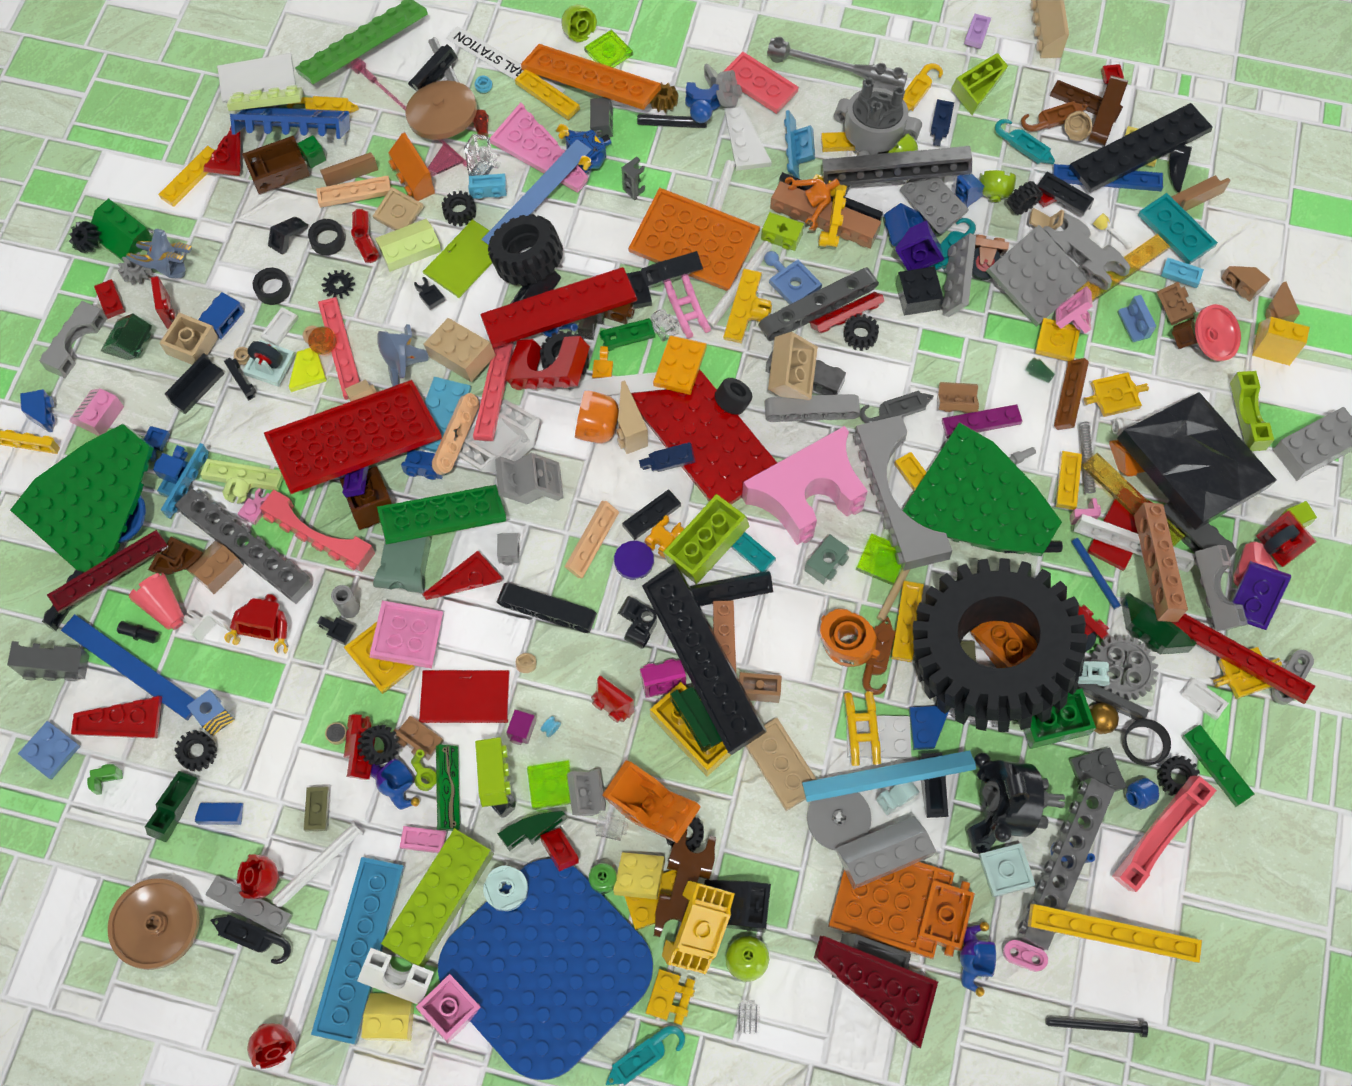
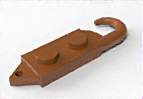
M1072 101L1043 110L1038 116V123L1034 125L1026 123V118L1029 117V114H1026L1021 118V126L1030 132L1045 128L1050 129L1065 124V119L1075 111L1085 112L1088 105Z
M889 617L879 626H875L874 630L877 636L876 650L880 652V655L876 659L871 658L866 662L862 679L865 691H871L873 695L883 693L887 687L886 684H883L880 689H874L871 687L870 682L872 675H882L887 669L895 631L892 628Z

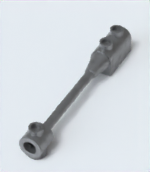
M782 37L771 38L767 51V56H770L771 60L775 63H780L788 56L850 71L864 79L872 78L875 82L873 88H883L894 92L896 86L905 87L908 75L902 68H887L884 63H878L877 65H853L791 49L789 42L784 41Z

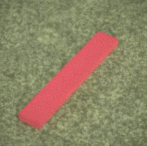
M336 297L319 301L318 304L343 397L347 400L349 398L345 389L360 382L338 300Z
M514 342L493 348L496 356L489 364L473 433L474 440H494L507 382L505 376L513 355Z

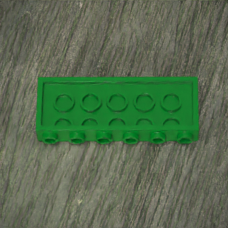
M496 484L377 507L379 522L381 523L386 545L506 522V514Z

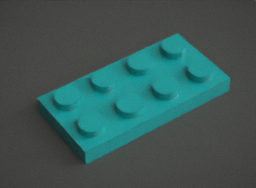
M1165 193L1139 211L1138 216L1187 264H1191L1216 247L1218 243L1168 193Z

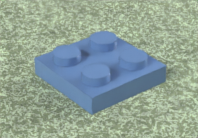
M46 721L18 755L52 780L81 746L49 721Z

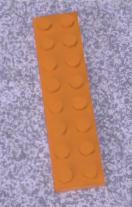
M538 44L521 63V70L526 69L536 75L644 110L661 90V83L542 44Z

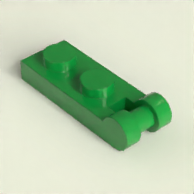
M650 318L604 329L599 333L601 340L604 341L603 346H607L608 351L616 347L655 338Z

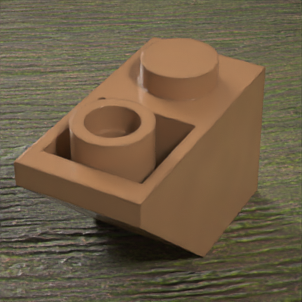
M1229 266L1221 277L1227 285L1235 289L1240 296L1249 302L1263 291L1270 281V278L1257 267Z

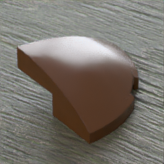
M170 537L167 542L168 548L163 550L161 554H156L148 570L153 573H164L165 575L174 574L191 567L198 561L203 552Z

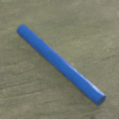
M1079 538L1071 541L1113 609L1119 608L1121 604Z

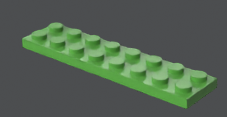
M402 0L401 4L389 8L386 13L374 17L368 24L358 27V30L346 34L340 41L330 44L325 50L315 53L312 58L302 61L295 69L300 76L313 85L428 15L427 9L414 0Z

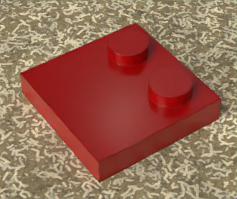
M151 277L155 310L165 327L169 329L176 318L174 309H171L170 296L159 277Z

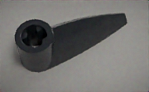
M1184 145L1170 152V177L1177 192L1181 191L1192 150L1191 146Z

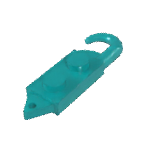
M1001 119L995 124L996 133L1008 141L1012 147L1038 164H1054L1055 160L1050 152L1051 148L1024 130L1016 129L1010 133L1003 130L1001 125L1004 123L1012 124L1011 120Z
M961 218L956 222L957 225L967 223L969 229L965 234L960 231L950 232L940 244L945 260L930 267L935 266L936 270H944L947 267L950 246L969 233H975L976 225L971 219Z
M667 1026L648 1038L612 1065L606 1085L624 1084L625 1086L662 1059L665 1053L662 1040L670 1034H676L679 1037V1045L676 1047V1051H680L685 1044L683 1031L676 1026Z

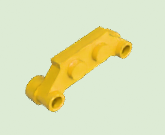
M840 184L830 191L831 196H833L829 230L828 232L821 231L818 246H838L839 236L836 235L838 226H842L844 216L841 215V209L844 210L846 198H843L846 193V185Z

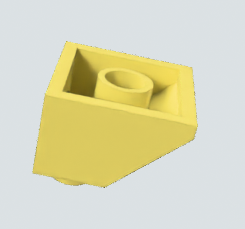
M370 993L363 1014L361 1038L381 1041H411L414 1003L388 993Z

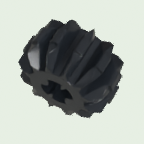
M88 221L76 222V226L71 227L72 233H69L71 236L69 242L73 244L72 248L81 253L94 252L95 248H100L98 242L102 241L99 238L101 232L96 225Z

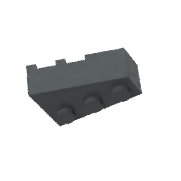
M12 641L7 665L25 680L33 681L36 678H43L48 681H56L57 678H64L67 681H77V679H85L89 655L79 648L54 646V649L40 648V644L33 643L32 647L19 645L17 641Z

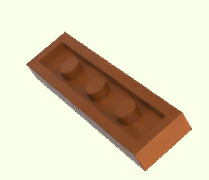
M1086 358L1068 361L1054 427L1057 430L1075 428L1089 364Z

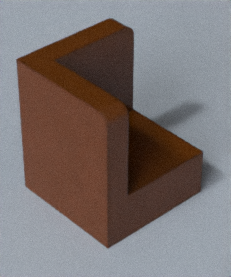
M1193 319L1174 325L1172 334L1178 349L1197 343Z

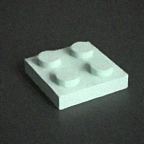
M1022 843L979 854L992 898L1036 886Z

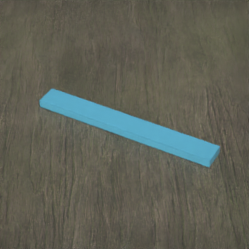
M969 750L802 782L806 801L810 802L976 770V763Z

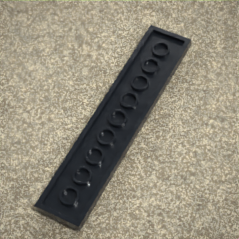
M674 563L643 584L642 587L728 753L733 755L767 731L684 576Z

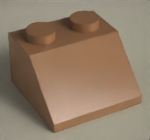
M214 541L203 552L198 561L186 570L212 594H215L243 565L224 545Z

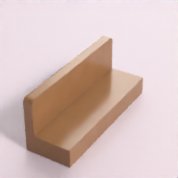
M370 152L321 169L320 172L327 187L377 171L378 167L374 155Z
M1215 175L1171 197L1187 211L1224 193L1231 180L1226 178L1220 181Z

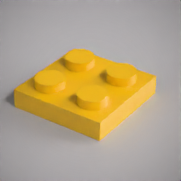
M1043 318L1035 354L1064 361L1074 360L1080 330L1072 324H1067L1060 329L1055 320Z

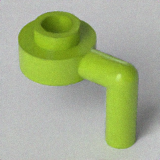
M419 749L411 759V764L417 772L414 782L418 789L429 791L436 784V773L430 768L423 767L420 761L424 756V751ZM421 779H426L428 784L423 783Z

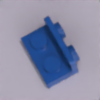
M417 450L407 452L406 460L401 464L406 475L416 477L417 475L424 476L430 480L443 478V475L437 474L432 468V460L435 453Z

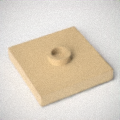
M391 187L373 214V219L393 230H398L413 224L424 205Z

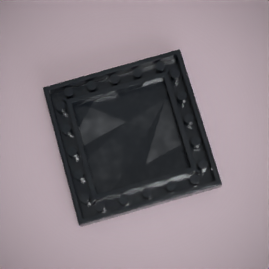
M1200 392L1124 429L1117 437L1119 442L1194 530L1260 494L1277 481Z

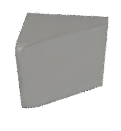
M706 63L704 66V77L709 87L712 88L713 84H716L718 74Z

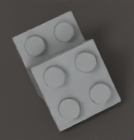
M530 453L516 461L501 456L495 459L499 496L524 504H529L543 496L557 501L563 498L559 462L534 453Z

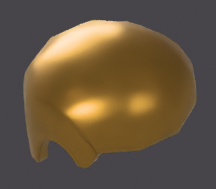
M1096 703L1089 706L1096 726L1094 731L1099 735L1111 733L1118 727L1119 715L1113 706L1107 703Z

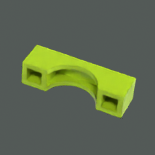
M1257 371L1237 372L1230 382V387L1244 443L1251 451L1267 450L1274 441L1270 422L1266 423L1259 411L1258 400L1261 387Z

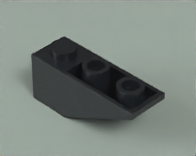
M698 251L652 264L642 268L641 271L646 286L654 288L664 284V282L673 281L703 269Z

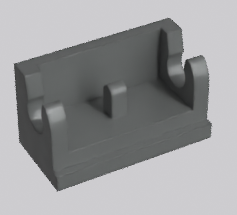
M605 97L590 99V129L593 131L601 130V132H595L598 137L606 134L609 137H613V106L611 99Z
M637 156L621 167L623 190L634 201L637 199V196L645 191V185L638 189V184L641 182L639 175L644 172L645 166L639 168L640 159Z

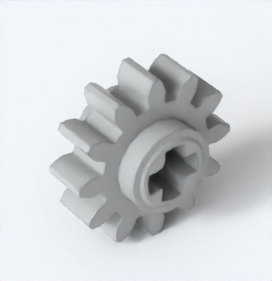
M122 257L124 263H118L121 268L118 270L120 276L125 282L130 281L132 285L135 281L142 284L143 278L149 280L147 274H153L151 268L137 265L126 257Z

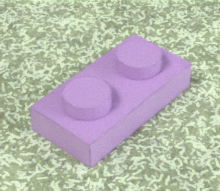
M975 13L964 44L981 49L991 18Z

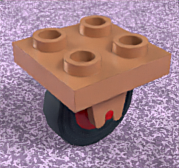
M976 235L972 275L980 280L991 279L992 277L986 270L1008 251L1010 242H1005L1003 238L991 240L986 239L984 235Z

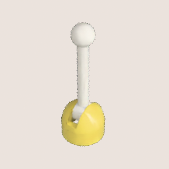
M1104 213L1093 223L1095 227L1100 230L1108 229L1125 244L1126 249L1132 248L1131 242H1127L1109 226L1110 220Z

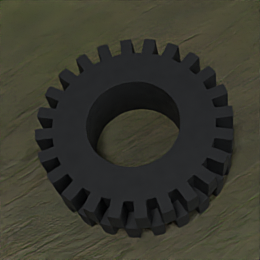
M1000 558L998 571H990L988 559L978 560L976 574L971 573L967 564L958 566L956 581L948 573L944 574L939 578V590L931 586L926 592V604L919 603L916 610L917 621L913 622V649L917 677L919 682L924 681V691L929 699L937 696V706L940 711L946 714L951 708L954 709L955 721L965 725L969 716L975 717L976 729L983 731L987 729L988 720L998 721V732H1009L1010 721L1017 720L1020 729L1024 730L1031 727L1032 716L1036 715L1042 723L1051 718L1052 706L1060 711L1067 704L1068 693L1074 695L1076 692L1079 677L1083 673L1087 643L1084 614L1078 615L1079 603L1075 596L1067 599V586L1062 581L1051 587V573L1042 569L1033 578L1031 577V564L1022 561L1017 573L1010 572V559ZM989 621H1004L1023 627L1035 639L1037 648L1027 660L1016 666L991 668L971 659L965 653L960 643L965 635L974 627Z

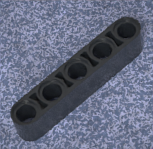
M511 583L503 584L496 601L498 605L582 633H590L597 615L594 610Z

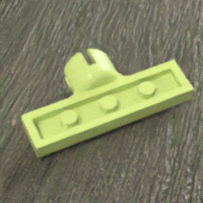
M212 459L206 460L200 474L202 479L226 483L222 491L224 498L234 503L236 497H239L236 502L237 504H241L246 500L251 488L274 489L278 491L283 480L280 470Z

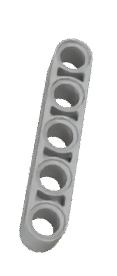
M855 394L813 395L811 400L770 397L764 401L765 416L769 422L847 420L860 417L859 396Z

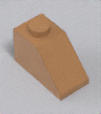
M1286 281L1281 284L1265 311L1266 318L1275 317L1294 323L1300 312Z

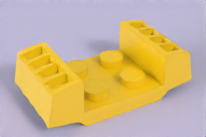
M688 881L682 895L690 900L675 942L666 940L662 957L668 965L706 974L712 960L716 958L731 916L730 909L735 894Z

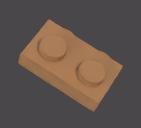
M940 382L937 396L939 410L945 412L962 411L964 413L978 412V384Z

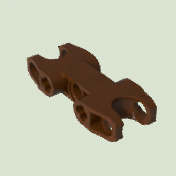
M686 829L678 843L673 845L667 869L677 871L672 894L660 893L655 912L653 936L660 938L664 924L669 920H678L682 923L690 901L682 895L688 881L698 883L699 877L710 880L715 861L716 837H709L706 848L702 852L693 853L686 846L688 830Z

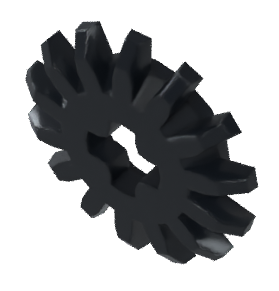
M334 270L335 274L329 272V278H323L326 283L321 285L326 287L323 289V292H328L327 297L333 295V297L337 298L339 294L340 299H343L342 293L349 296L347 291H354L351 288L355 286V282H352L354 277L348 278L350 276L349 272L346 275L344 270H341L340 273ZM341 281L343 286H340L339 289H336V286L334 284H338V282Z

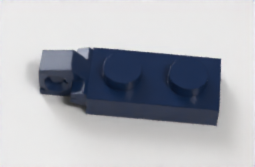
M940 99L936 101L931 126V135L935 136L933 143L935 146L941 145L942 137L947 138L955 102Z
M690 442L654 451L648 454L649 457L639 460L640 468L643 470L651 468L652 471L657 472L696 463L693 447Z

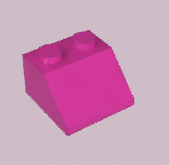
M669 659L664 661L663 664H647L640 669L645 698L667 694L680 682L686 686V674L680 660Z

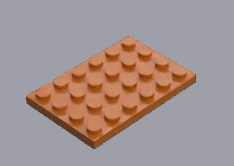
M659 187L628 251L655 263L698 251L703 269L688 276L727 291L737 278L760 231V226Z

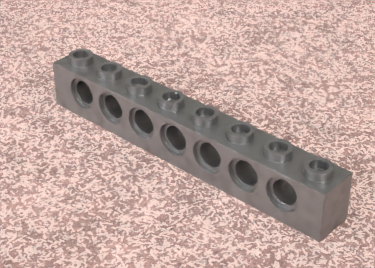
M191 488L175 504L182 515L215 541L224 545L240 561L293 603L297 604L313 587L309 582L310 577L304 571L298 572L294 569L296 566L290 560L286 559L284 561L280 558L281 554L276 549L266 547V542L262 538L252 536V531L244 524L242 526L236 523L237 519L230 513L224 514L222 507L216 502L210 503L208 496L202 491L196 492ZM205 508L203 512L198 513L200 509ZM220 519L216 524H213L215 520ZM234 530V532L231 535H227L228 532ZM249 542L246 546L241 547L243 543ZM263 553L262 557L256 558L258 554ZM273 565H278L276 569L270 570ZM293 576L290 581L285 582L287 577Z
M1093 778L1086 779L1079 784L1077 788V793L1079 794L1068 810L1070 815L1060 828L1061 836L1053 844L1052 851L1054 853L1051 859H1048L1044 865V876L1037 882L1035 897L1029 901L1026 908L1028 912L1026 918L1018 926L1019 934L1017 938L1042 950L1049 949L1055 932L1027 927L1030 904L1045 906L1044 899L1047 896L1051 900L1050 908L1065 911L1115 792L1114 789ZM1087 798L1091 799L1093 803L1091 809L1086 804ZM1079 818L1084 820L1083 828L1078 825ZM1071 837L1076 840L1075 848L1070 845ZM1062 857H1065L1068 861L1066 868L1061 864ZM1055 876L1060 882L1058 888L1053 885V878Z

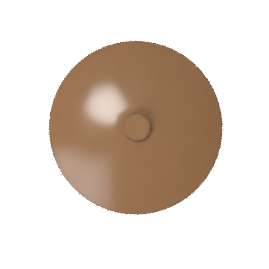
M437 81L422 87L414 93L407 103L405 115L411 130L415 134L426 139L440 140L453 137L464 131L476 116L477 103L473 92L466 85L456 81Z
M148 879L133 885L118 898L109 916L108 939L113 951L126 964L144 970L160 969L175 963L190 949L198 933L199 910L195 899L183 886L167 879Z

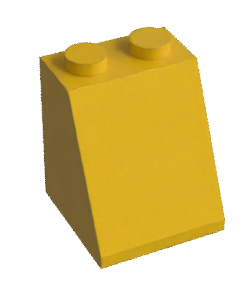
M1269 317L1258 324L1252 356L1290 366L1306 345L1310 327Z

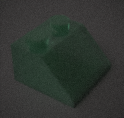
M133 313L117 319L101 351L125 360L139 357L143 351V348H141L143 343L151 336L150 330L152 325Z

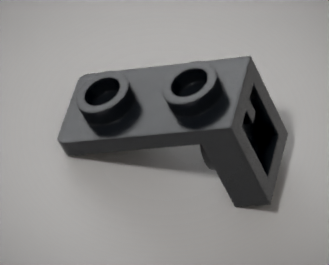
M292 217L271 226L268 246L280 254L286 253L289 237L308 229V224L298 217Z

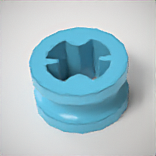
M552 716L546 720L540 730L546 732L547 737H551L559 729L561 723L559 721L555 722V717Z

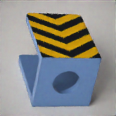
M209 689L187 705V707L201 727L213 736L235 719L221 705L222 701Z

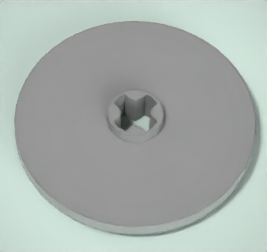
M858 792L811 801L808 807L807 824L812 836L819 844L828 849L835 850L837 847L868 835L871 827V811L864 797ZM838 812H840L841 816L845 818V820H842L840 824H838V821L834 819V816L838 815Z

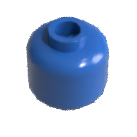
M1148 778L1139 779L1127 787V801L1137 809H1146L1159 800V788L1156 783Z

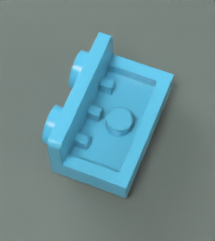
M505 174L469 176V195L476 199L507 196Z

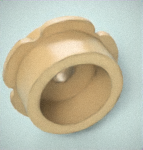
M238 347L234 351L233 358H236L239 365H246L250 358L247 352L248 348Z

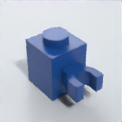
M177 445L173 456L162 453L161 457L156 460L153 470L160 479L173 484L177 483L187 466L184 460L187 458L188 453L184 451V447Z

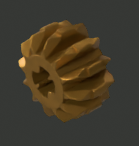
M661 82V90L650 102L652 109L657 108L658 112L664 110L665 113L667 110L672 111L678 104V92L675 86H670L669 82L666 85Z

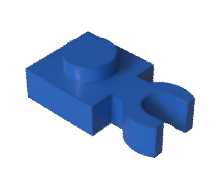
M150 426L144 440L154 448L150 458L154 462L157 458L156 451H163L170 433L166 430Z

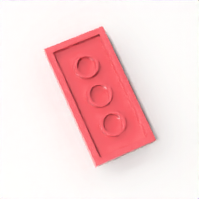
M742 52L724 70H733L737 84L741 86L742 92L776 114L798 92L799 87L745 52Z

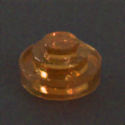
M323 326L314 329L308 338L309 347L318 355L330 353L337 343L335 333L330 328Z

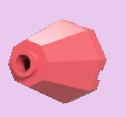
M1250 542L1243 548L1233 575V581L1237 587L1250 561L1278 570L1262 543Z

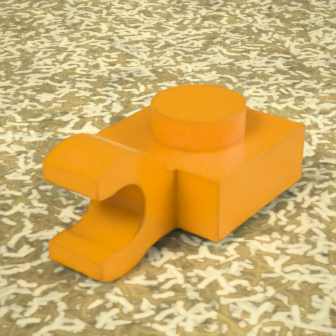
M600 346V360H594L592 379L612 377L613 361H608L609 351L607 346Z

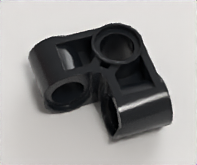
M627 596L617 613L633 622L628 628L624 640L643 649L657 625L656 612L637 599ZM645 616L653 617L651 622H644L642 619Z

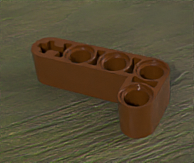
M1111 75L1088 141L1103 146L1106 145L1129 80Z

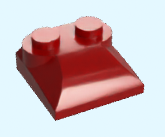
M602 676L597 678L596 691L591 696L592 704L600 711L602 709L609 713L608 716L617 723L619 721L624 722L627 718H630L635 712L634 700Z

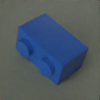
M221 292L218 297L214 298L212 304L201 314L198 320L212 325L218 338L222 340L242 316L244 310L239 301Z

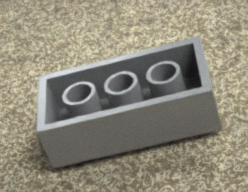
M1343 406L1282 439L1273 449V452L1293 478L1298 481L1352 451V416Z

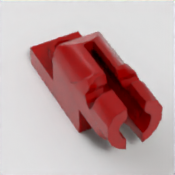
M352 714L348 717V730L346 731L343 756L344 758H349L346 777L370 780L372 765L368 764L369 761L365 762L363 760L364 755H359L362 749H357V745L361 744L358 742V738L362 737L360 734L366 729L371 728L370 717L362 718V715Z

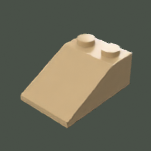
M622 381L618 429H616L620 449L624 448L626 454L648 447V431L626 382Z

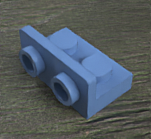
M1141 295L1134 296L1128 307L1121 308L1118 311L1132 342L1151 337L1156 324Z

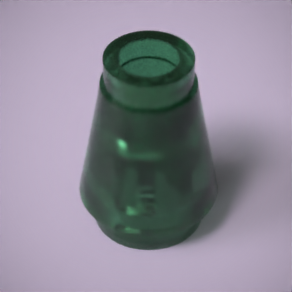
M1033 357L1025 369L1029 372V375L1047 383L1055 375L1040 358L1036 359Z

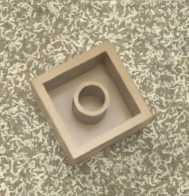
M178 313L160 341V345L167 355L193 365L203 353L208 355L217 341L218 335L212 325Z

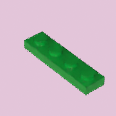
M1198 725L1181 737L1235 807L1255 795L1201 725Z

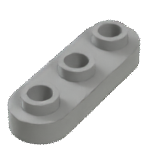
M1298 650L1291 656L1284 669L1305 680L1314 664V658L1310 652ZM1298 659L1303 662V665L1299 664ZM1275 688L1272 689V697L1278 704L1286 705L1293 700L1292 697L1284 694L1285 698L1281 697L1279 694L1281 691Z

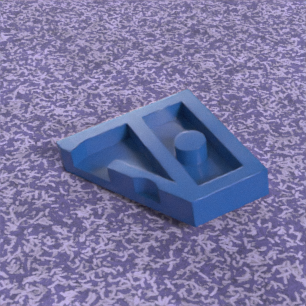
M938 706L909 708L913 750L935 748L949 711L944 714L938 709Z

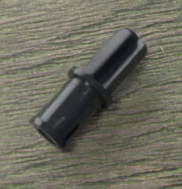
M121 621L118 624V634L133 637L136 641L140 639L153 644L159 640L158 632L143 628L142 625L136 626L125 621Z

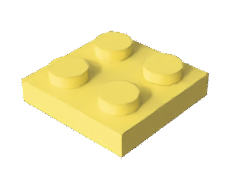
M622 852L617 872V881L613 890L614 895L658 899L665 857Z

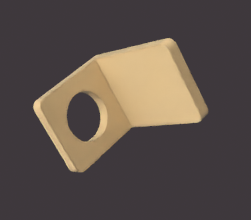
M1033 208L1031 209L1029 223L1035 227L1038 225L1042 228L1049 226L1056 230L1063 224L1064 210H1060L1049 217ZM1059 217L1058 222L1054 225L1055 220Z

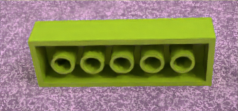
M454 828L381 944L411 964L424 968L494 856L492 851Z

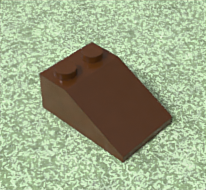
M377 466L368 469L364 494L346 497L359 530L380 523L377 507L392 504ZM345 478L340 479V483H341V485H342V488H343V485H344V479H345Z

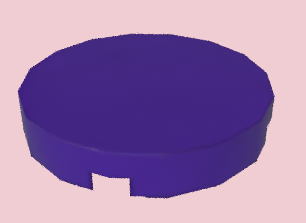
M628 541L616 550L614 565L617 572L623 578L629 580L642 579L653 568L654 554L645 543Z

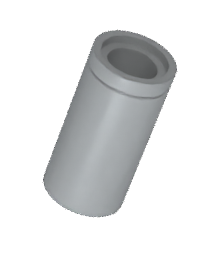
M339 585L332 590L331 598L340 614L344 618L355 617L359 613L360 606L351 589L346 585Z

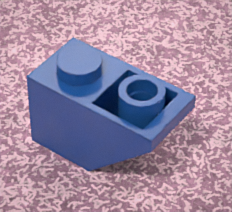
M973 174L959 175L956 180L955 195L968 208L983 197L982 192L985 186Z
M44 389L20 393L21 411L25 416L47 432H53V424H55V418L52 413V407H54L53 398Z

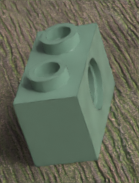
M829 534L807 561L804 571L824 585L827 580L831 581L835 577L838 566H843L849 559V547ZM830 558L833 562L826 563L823 559Z

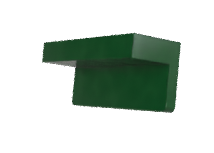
M689 687L681 693L678 690L670 693L672 704L703 753L722 742L693 687Z

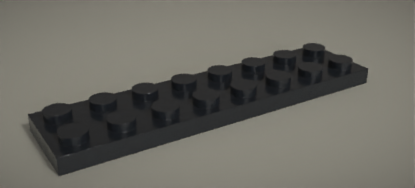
M1189 103L1070 163L1069 168L1089 193H1092L1177 148L1211 132L1213 126L1192 103Z

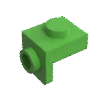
M105 764L101 768L90 770V777L87 778L88 789L96 795H101V783L123 779L122 770L114 764Z

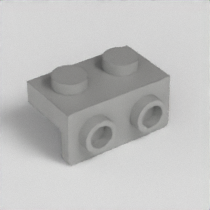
M595 769L590 772L571 771L567 773L572 815L594 816L604 812L606 808L604 797L602 796L603 786L600 770Z

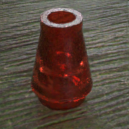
M477 110L472 122L478 138L488 137L489 115L485 110Z

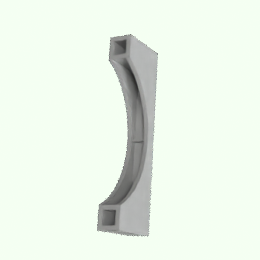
M902 415L857 425L853 439L855 445H858L860 448V460L865 462L866 476L871 479L872 493L877 496L878 510L884 515V527L886 530L889 529V540L891 546L896 549L897 563L901 564L903 571L950 560L952 548L946 533L928 529L912 520L898 506L890 491L887 480V465L895 450L905 442L907 436V429Z

